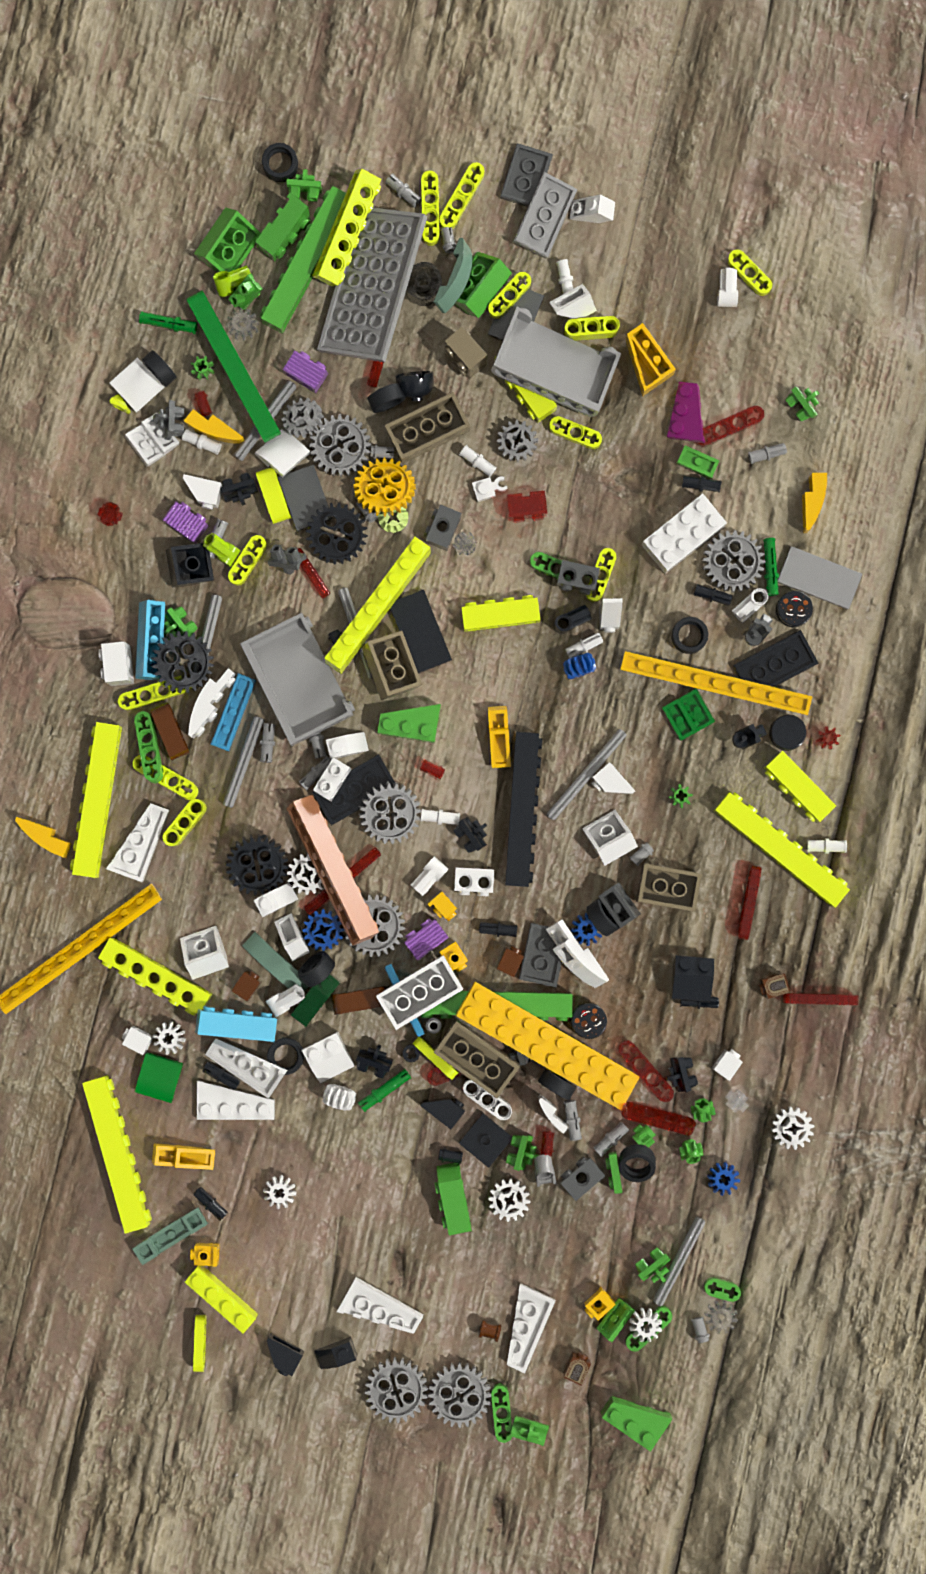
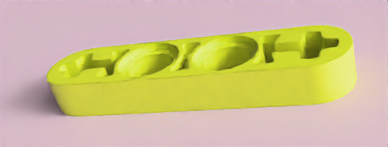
M472 163L466 170L440 215L441 228L452 227L454 229L484 178V167L480 163ZM476 169H479V174H476V175H475V177H474V182H473V181L471 180V178H472V176H473V171H476ZM469 184L472 187L471 192L464 193L461 190L462 186ZM455 200L462 202L463 206L460 209L453 208L452 203ZM451 211L453 213L451 217L452 223L446 225L444 218L448 219Z
M429 170L424 172L421 178L422 214L433 213L436 219L433 222L426 221V228L424 227L422 238L426 245L434 246L439 241L438 175L434 171ZM428 177H432V180H435L432 181V189H428V181H425L428 180ZM430 194L436 198L435 202L431 204L425 201V197ZM429 227H433V235L435 236L433 240H429V237H426L429 235Z
M181 676L174 677L175 680L181 678ZM162 681L121 694L118 698V704L122 709L128 711L184 694L185 691L183 689L181 693H177V688H175L176 692L173 693L170 691L169 685L168 694L162 696L159 694V687L165 682ZM143 691L150 692L151 697L148 701L141 700L140 695ZM136 693L139 704L136 701H132L129 703L130 706L127 707L126 704L122 703L125 701V697L129 699L135 698L133 694Z
M138 755L133 760V767L140 774L144 775L143 768L139 765L141 756ZM152 765V766H150V767L152 768V774H151L150 776H151L152 778H154L153 772H154L155 770L153 769V765ZM162 765L163 778L158 782L159 785L186 800H193L197 797L198 788L193 782ZM176 777L178 779L177 784L169 786V780ZM183 785L188 789L191 788L193 791L191 793H187L181 787Z

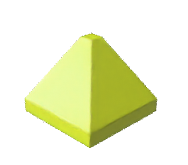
M117 394L110 399L113 407L130 414L131 411L121 395Z

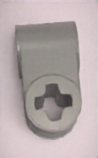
M549 1155L537 1156L534 1159L537 1187L547 1183L556 1184L551 1157Z

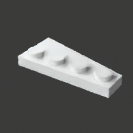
M218 1039L214 1040L205 1054L268 1099L287 1072L286 1069Z
M197 1080V1120L275 1119V1099H268L267 1097Z
M355 1277L337 1310L338 1313L351 1314L359 1319L365 1318L372 1320L374 1323H383L391 1328L413 1334L423 1318L422 1313Z
M523 1284L519 1286L507 1365L525 1373L556 1300Z

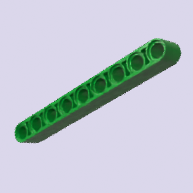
M203 290L186 298L263 441L266 443L281 435L278 426Z

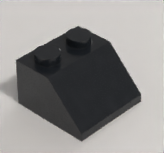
M204 543L174 546L166 550L172 588L214 581L210 552L203 546Z
M676 955L673 961L671 1000L710 1003L714 979V959Z

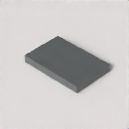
M517 143L500 199L528 207L544 172L548 173L553 154Z
M528 289L502 318L493 320L488 336L503 341L516 307L528 309L532 315L531 321L534 322L544 295ZM507 291L504 297L507 300H513L515 293ZM502 300L497 310L499 313L501 312L500 307L504 304Z
M314 465L288 473L283 478L281 476L278 477L297 532L311 527L307 523L314 522L311 515L318 516L316 509L321 512L324 511L323 505L329 509ZM328 516V517L326 518L325 522H326V521H329V520H332L333 517H332V516Z
M530 923L519 980L557 987L562 961L553 951V948L557 945L546 931L548 926Z

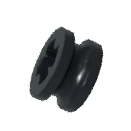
M413 1044L407 1045L403 1050V1058L407 1062L418 1060L420 1050ZM413 1048L415 1049L416 1057L413 1058L412 1056L410 1059L407 1057L408 1053L406 1050Z

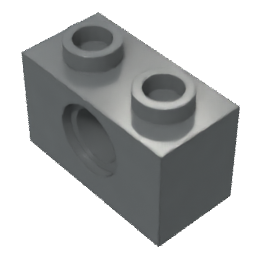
M441 504L439 509L435 508L431 517L434 520L432 526H428L424 537H427L426 543L448 551L462 513ZM440 523L447 525V529L443 532L437 529V525Z
M617 883L598 896L620 928L641 915L620 883Z
M583 1156L576 1162L577 1166L572 1171L568 1169L561 1175L560 1183L575 1201L605 1177L603 1171L590 1156L587 1158ZM580 1172H584L587 1175L586 1179L582 1182L576 1180V1175Z

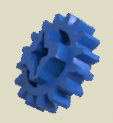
M322 909L321 914L318 911H314L315 916L309 915L310 921L304 922L307 928L302 929L303 932H307L304 939H310L308 945L315 944V950L319 946L322 948V951H325L326 946L332 950V944L334 943L338 946L339 942L337 939H343V936L340 935V932L344 931L343 928H340L342 923L337 921L338 915L332 916L333 911H329L328 914H326L325 909ZM322 917L331 919L333 923L324 922ZM316 921L317 926L315 930L311 932V926L313 922ZM321 925L324 927L332 926V928L326 931L327 935L325 936L323 933L315 934L321 929ZM336 929V935L332 940L330 936L332 930ZM320 937L325 943L317 942L314 938Z

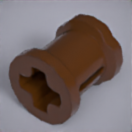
M482 1320L478 1337H487L498 1342L501 1325L488 1324Z

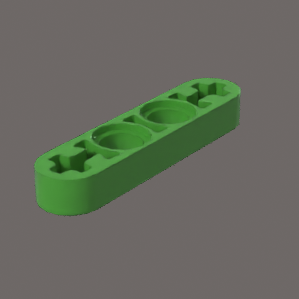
M141 711L136 714L134 722L143 773L150 783H158L163 778V769L154 720L148 712ZM143 717L148 719L145 721V725L148 729H145L144 725L141 723V721H143ZM151 734V741L144 743V735ZM153 751L155 757L150 761L146 760L147 753ZM152 765L153 769L157 772L154 775V778L150 776L152 774V768L150 766Z

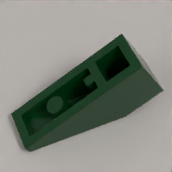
M330 973L325 980L310 989L291 1016L306 1027L342 981Z

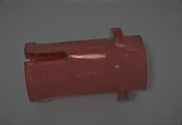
M205 391L195 393L194 401L197 402L200 414L204 417L213 413L207 399L208 394Z
M426 759L420 768V771L434 776L436 780L437 778L441 780L446 770L442 765L439 767Z
M542 1131V1145L539 1151H541V1155L552 1156V1152L555 1151L553 1150L555 1132Z

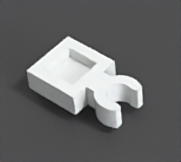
M490 477L473 482L472 486L477 502L496 497L495 491L505 492L507 486L500 487L498 485L500 481H504V477H498L495 482H491Z

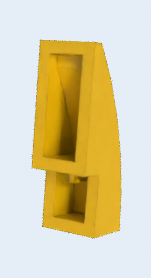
M192 409L184 420L188 427L200 434L206 435L208 438L233 444H241L244 441L243 436L213 414L207 420Z
M812 473L809 476V492H805L802 495L803 533H807L812 528L821 511L827 488V473Z
M507 706L488 707L492 768L511 767Z
M16 817V823L34 842L51 853L67 858L72 843L55 838V829Z
M154 1144L152 1164L157 1166H174L175 1168L213 1170L215 1150L180 1145Z

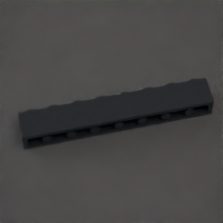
M516 732L506 886L529 887V883L533 882V872H530V864H534L535 853H531V845H535L536 834L532 833L533 826L537 825V814H534V807H538V795H535V787L539 788L540 776H536L537 768L540 769L541 757H538V749L542 750V738H539V733Z

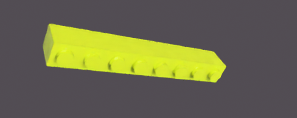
M416 537L413 538L324 658L327 665L340 674L343 673L431 554V549L427 544Z
M96 722V726L92 728L91 737L94 740L93 745H90L88 756L91 758L90 764H87L85 775H88L87 783H84L82 794H85L84 802L80 803L79 813H82L81 821L77 822L76 832H79L78 840L74 841L73 851H76L75 859L71 860L70 870H73L72 875L99 878L122 727L119 725Z
M727 793L713 811L828 905L836 908L850 891L846 887L848 884L840 877L836 879L831 875L833 871L827 866H820L815 856L810 853L805 854L801 850L803 847L796 841H789L786 838L788 835L784 831L773 828L771 826L773 823L768 818H761L757 815L758 811L750 804L746 806L741 802L743 798L737 793Z
M106 1075L86 1081L82 1084L124 1233L146 1228L150 1225L152 1217L149 1209L146 1210L145 1207L146 1195L139 1186V1183H141L139 1172H135L134 1165L136 1161L134 1154H130L128 1147L130 1146L129 1136L124 1133V1118L118 1112L120 1104L118 1098L114 1097L113 1094L115 1089L112 1078L109 1079V1076Z

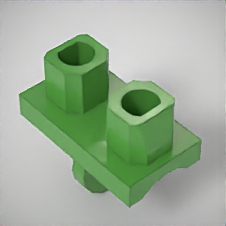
M303 169V175L296 174L295 179H287L289 193L291 192L300 199V193L307 192L308 201H318L319 193H322L321 181H315V176L308 175L307 169Z
M249 274L229 297V301L234 307L239 306L241 310H245L260 295L263 288L259 283L255 282L254 276Z
M794 387L791 390L792 393L785 400L791 408L799 402L804 408L796 413L800 421L803 422L810 417L814 418L818 414L809 402L811 401L814 406L818 405L819 402L815 397L819 395V392L815 391L812 393L807 388L804 390L807 398H805L800 389Z
M182 606L174 610L169 608L166 611L165 618L167 621L164 623L166 627L164 635L166 637L168 633H172L175 637L176 631H179L181 636L184 631H187L189 637L191 633L197 631V626L193 621L185 625L181 621L187 615Z
M513 1135L511 1145L518 1147L519 1150L518 1154L509 1153L506 1163L514 1166V1170H525L526 1164L532 1165L533 1159L540 1156L535 1153L537 1146L531 1145L533 1136Z
M655 1248L649 1253L655 1261L653 1264L648 1266L644 1259L635 1264L640 1273L638 1276L641 1280L645 1281L656 1273L651 1280L655 1283L661 1279L664 1283L667 1281L664 1275L669 1270L667 1267L661 1271L659 1269L669 1263L671 1259L667 1254Z
M515 1416L510 1436L544 1446L549 1425Z

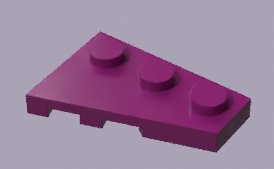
M679 382L667 434L669 439L705 443L698 384Z

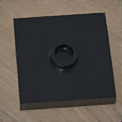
M482 1113L460 1140L459 1144L489 1168L512 1140V1136L486 1114Z

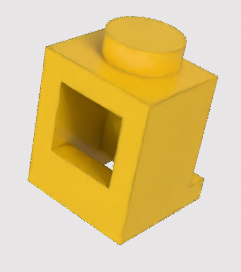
M443 892L439 893L428 903L430 907L432 905L435 906L433 911L439 918L444 916L448 922L457 915L455 912L456 906Z
M456 941L440 951V954L444 955L453 971L456 969L459 972L467 967L465 963L468 959ZM454 954L459 957L456 962L451 960V956Z
M196 1243L194 1249L191 1248L190 1260H194V1265L217 1267L219 1264L220 1244ZM201 1253H206L207 1258L202 1259L200 1256Z
M600 1287L584 1303L586 1307L584 1310L591 1318L595 1317L599 1321L615 1306V1302ZM596 1301H601V1305L599 1307H596L594 1305Z

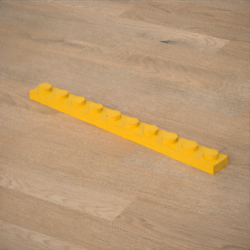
M627 651L624 653L620 669L808 715L812 696Z
M152 884L147 886L0 994L1 1010L5 1014L9 1013L161 901L162 898Z

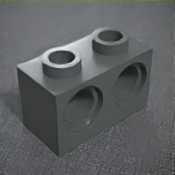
M562 560L557 586H560V589L565 591L576 589L579 590L580 594L590 595V593L595 592L600 568ZM570 572L573 574L574 579L566 581L563 578V574ZM589 576L592 579V584L585 585L582 582V578Z

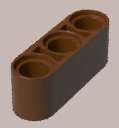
M167 702L151 709L152 717L170 759L174 760L190 753L170 704Z
M386 986L331 995L334 1015L382 1007L376 995L386 990Z

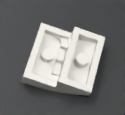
M138 357L109 382L136 413L164 388L161 382Z
M154 415L141 422L140 426L125 434V438L146 467L155 463L179 445V441L175 436H172L171 440H165V424L163 429L158 428V424L153 422Z
M281 429V435L265 443L255 452V455L267 467L271 466L283 478L309 455L310 450L294 436Z
M539 1094L538 1100L545 1115L564 1134L568 1126L554 1114L557 1110L556 1106Z

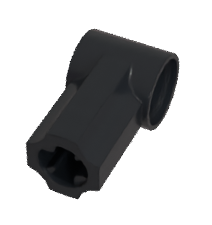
M582 605L566 614L559 615L554 621V630L559 634H564L592 620L591 613L586 605ZM565 620L568 625L567 628H560L558 621Z

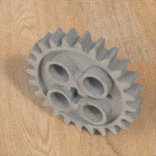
M339 414L336 420L331 415V421L324 418L325 424L318 425V431L313 430L316 436H310V439L315 442L309 444L310 448L315 449L310 452L311 456H316L313 459L314 463L320 462L318 465L319 469L325 466V473L332 470V476L339 472L340 477H342L345 471L350 476V470L357 473L356 467L362 468L361 461L367 462L368 459L365 455L371 454L366 449L371 447V443L366 442L370 440V435H365L368 432L367 429L361 430L363 424L360 422L356 425V418L349 421V415L342 419L341 414ZM347 429L349 433L347 436L342 437L339 435V431ZM329 438L333 442L330 446H324L322 444L323 440ZM340 442L341 444H343L344 448L341 449L340 447H338L337 443ZM351 445L359 447L355 453L349 452L348 449ZM334 455L342 456V460L338 463L333 462L332 458Z
M736 530L733 531L732 535H730L729 531H726L725 537L719 533V540L713 538L712 542L714 545H707L710 551H704V555L708 556V558H704L702 562L708 563V565L704 566L703 570H709L706 577H713L710 583L718 582L716 588L723 585V589L726 591L730 587L733 593L737 587L739 592H741L743 585L746 589H749V582L754 585L756 583L754 578L759 579L761 577L758 572L764 571V568L760 565L764 564L765 560L760 558L765 554L759 553L762 546H755L757 539L750 541L751 534L744 537V531L740 535H737ZM730 544H736L739 547V551L732 552L729 547ZM716 557H723L725 564H717ZM736 558L737 562L732 565L730 561ZM743 558H750L752 565H744ZM741 569L745 570L746 574H743ZM730 570L738 573L737 579L730 578Z
M387 782L386 787L379 783L378 790L372 787L374 792L372 794L366 792L369 798L368 800L362 799L365 806H359L360 810L364 811L359 814V817L364 818L360 823L361 825H366L364 831H370L369 836L371 838L375 836L377 842L382 838L384 844L389 839L391 844H394V839L397 838L401 842L402 836L408 839V832L414 834L412 827H418L415 820H421L420 816L416 814L422 812V810L416 808L420 805V802L414 801L417 796L415 794L410 795L412 792L410 788L405 791L404 784L398 788L397 782H394L393 787ZM389 796L391 797V800H390V808H391L392 811H393V813H391V821H392V825H393V828H392V829H389V827H390V818H389V816L386 814V813H389V804H388V797H389ZM403 799V804L396 807V800ZM382 800L385 802L382 808H376L378 801ZM402 817L405 819L402 825H396L398 818ZM379 820H386L383 827H377Z
M376 894L375 900H372L371 895H368V900L366 901L364 898L363 900L368 905L373 919L374 909H378L376 923L380 925L378 931H386L388 939L385 942L380 941L377 933L374 943L369 939L356 944L355 951L363 949L362 955L369 951L370 957L376 952L378 957H380L382 950L385 954H388V947L394 950L393 943L400 944L397 938L404 937L400 930L406 929L400 926V923L405 922V920L399 918L403 912H396L399 906L392 907L393 900L387 903L386 896L379 900V895ZM383 911L390 914V920L386 923L382 922L379 917Z
M394 1357L393 1363H390L388 1358L386 1359V1365L379 1362V1370L374 1367L372 1369L375 1375H368L371 1381L366 1382L365 1386L370 1389H366L365 1394L370 1396L366 1399V1402H373L370 1405V1410L376 1408L375 1415L382 1413V1420L388 1416L390 1423L393 1418H396L397 1423H399L400 1418L403 1417L405 1422H407V1415L414 1418V1411L421 1412L419 1405L425 1406V1402L422 1399L428 1397V1394L424 1393V1391L428 1390V1386L423 1384L427 1382V1379L420 1378L423 1375V1371L417 1372L418 1365L411 1367V1360L404 1364V1358L397 1362L396 1357ZM390 1374L394 1375L396 1387L400 1389L399 1396L403 1406L399 1405L397 1393L393 1391L394 1384ZM399 1374H406L408 1379L402 1382L398 1380L397 1376ZM387 1380L390 1385L383 1388L379 1385V1382ZM410 1392L414 1395V1398L406 1400L403 1395ZM387 1399H393L396 1402V1404L394 1406H388L386 1405L385 1401Z
M461 1362L458 1363V1367L451 1363L449 1370L446 1366H443L444 1373L437 1371L439 1378L433 1377L432 1381L435 1385H429V1389L434 1391L428 1393V1397L433 1398L429 1401V1405H435L432 1408V1412L438 1411L437 1419L444 1417V1424L448 1420L451 1421V1427H453L455 1422L458 1423L459 1428H461L463 1422L469 1427L470 1420L476 1424L475 1417L482 1419L481 1411L487 1413V1408L484 1405H490V1400L486 1399L491 1397V1393L487 1392L490 1389V1385L485 1384L487 1377L481 1378L482 1371L476 1373V1366L469 1369V1363H466L465 1367H462ZM465 1377L469 1382L466 1385H460L458 1380ZM472 1385L475 1386L474 1389L468 1390ZM448 1387L452 1392L449 1395H444L441 1390ZM456 1392L463 1393V1398H460V1396L456 1397ZM473 1394L478 1397V1400L470 1402L468 1397ZM457 1404L461 1406V1410L454 1412L451 1410V1407Z

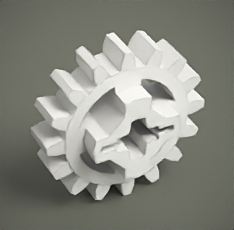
M300 854V860L294 858L295 864H289L292 871L287 872L288 875L292 876L288 882H294L292 888L299 887L298 893L305 890L306 895H309L310 890L315 894L316 888L322 890L321 879L315 884V878L318 873L315 868L309 866L308 861H311L309 855L307 854V858H305L303 854ZM301 864L300 873L295 875L297 867ZM306 868H308L309 871H313V874L310 875V880L308 879V877L303 876V874L306 873ZM303 880L307 882L309 887L302 886L298 881Z
M788 1107L787 1112L781 1109L782 1115L775 1114L778 1119L777 1121H772L776 1126L771 1131L777 1133L773 1136L774 1139L780 1138L778 1143L780 1145L785 1143V1148L787 1149L792 1145L793 1149L796 1150L798 1144L804 1147V1141L810 1142L808 1135H814L810 1131L811 1128H814V1125L809 1124L812 1118L810 1116L805 1117L807 1112L802 1111L800 1113V1108L796 1107L795 1111H793L792 1107ZM795 1115L799 1116L804 1121V1123H798ZM787 1117V1120L785 1121V1123H784V1124H781L782 1121ZM792 1124L797 1126V1128L793 1130L794 1132L788 1129L792 1127ZM781 1133H787L790 1140L785 1139Z
M510 1178L509 1182L506 1183L502 1179L501 1185L495 1183L496 1190H490L493 1196H489L488 1200L493 1201V1203L489 1207L495 1208L493 1214L499 1213L500 1220L505 1216L507 1222H509L510 1217H513L516 1221L518 1214L523 1217L522 1211L529 1210L525 1204L530 1203V1199L526 1198L530 1194L529 1191L524 1192L525 1185L519 1186V1180L513 1183L512 1178ZM511 1187L508 1191H501L504 1188ZM518 1191L522 1195V1201L517 1199L516 1195ZM513 1193L512 1198L514 1202H509L506 1206L505 1197L509 1198ZM496 1198L502 1202L501 1209L497 1205ZM513 1208H516V1209H517V1210L514 1211V1212H508L510 1209H513Z

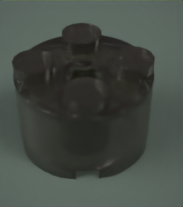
M420 262L413 265L405 293L411 302L420 306H430L434 303L438 290L442 286V277L438 268L429 262Z

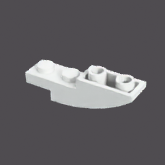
M229 668L217 683L209 679L199 694L189 723L188 735L193 739L196 736L200 737L205 731L204 726L208 721L211 723L216 718V711L218 709L212 704L214 702L218 703L224 695L222 692L225 688H230L234 684L236 674Z
M563 920L556 922L546 929L557 945L553 948V951L578 978L594 988L609 981V978L588 948L583 950Z

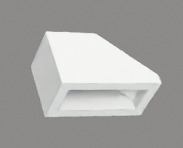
M583 284L549 302L557 315L574 319L587 317L597 311L589 291Z
M183 475L184 481L198 503L202 505V508L212 510L213 507H219L222 494L220 489L222 484L220 482Z
M364 732L326 740L331 760L333 757L338 759L369 751Z
M610 762L591 778L593 780L592 785L599 792L601 790L604 793L632 794L635 792Z
M289 882L258 897L254 902L261 916L265 917L298 900V897Z
M292 913L274 922L283 946L292 961L310 953Z

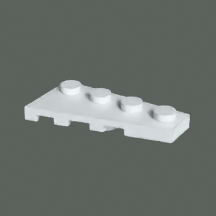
M150 803L106 869L143 882L170 810Z

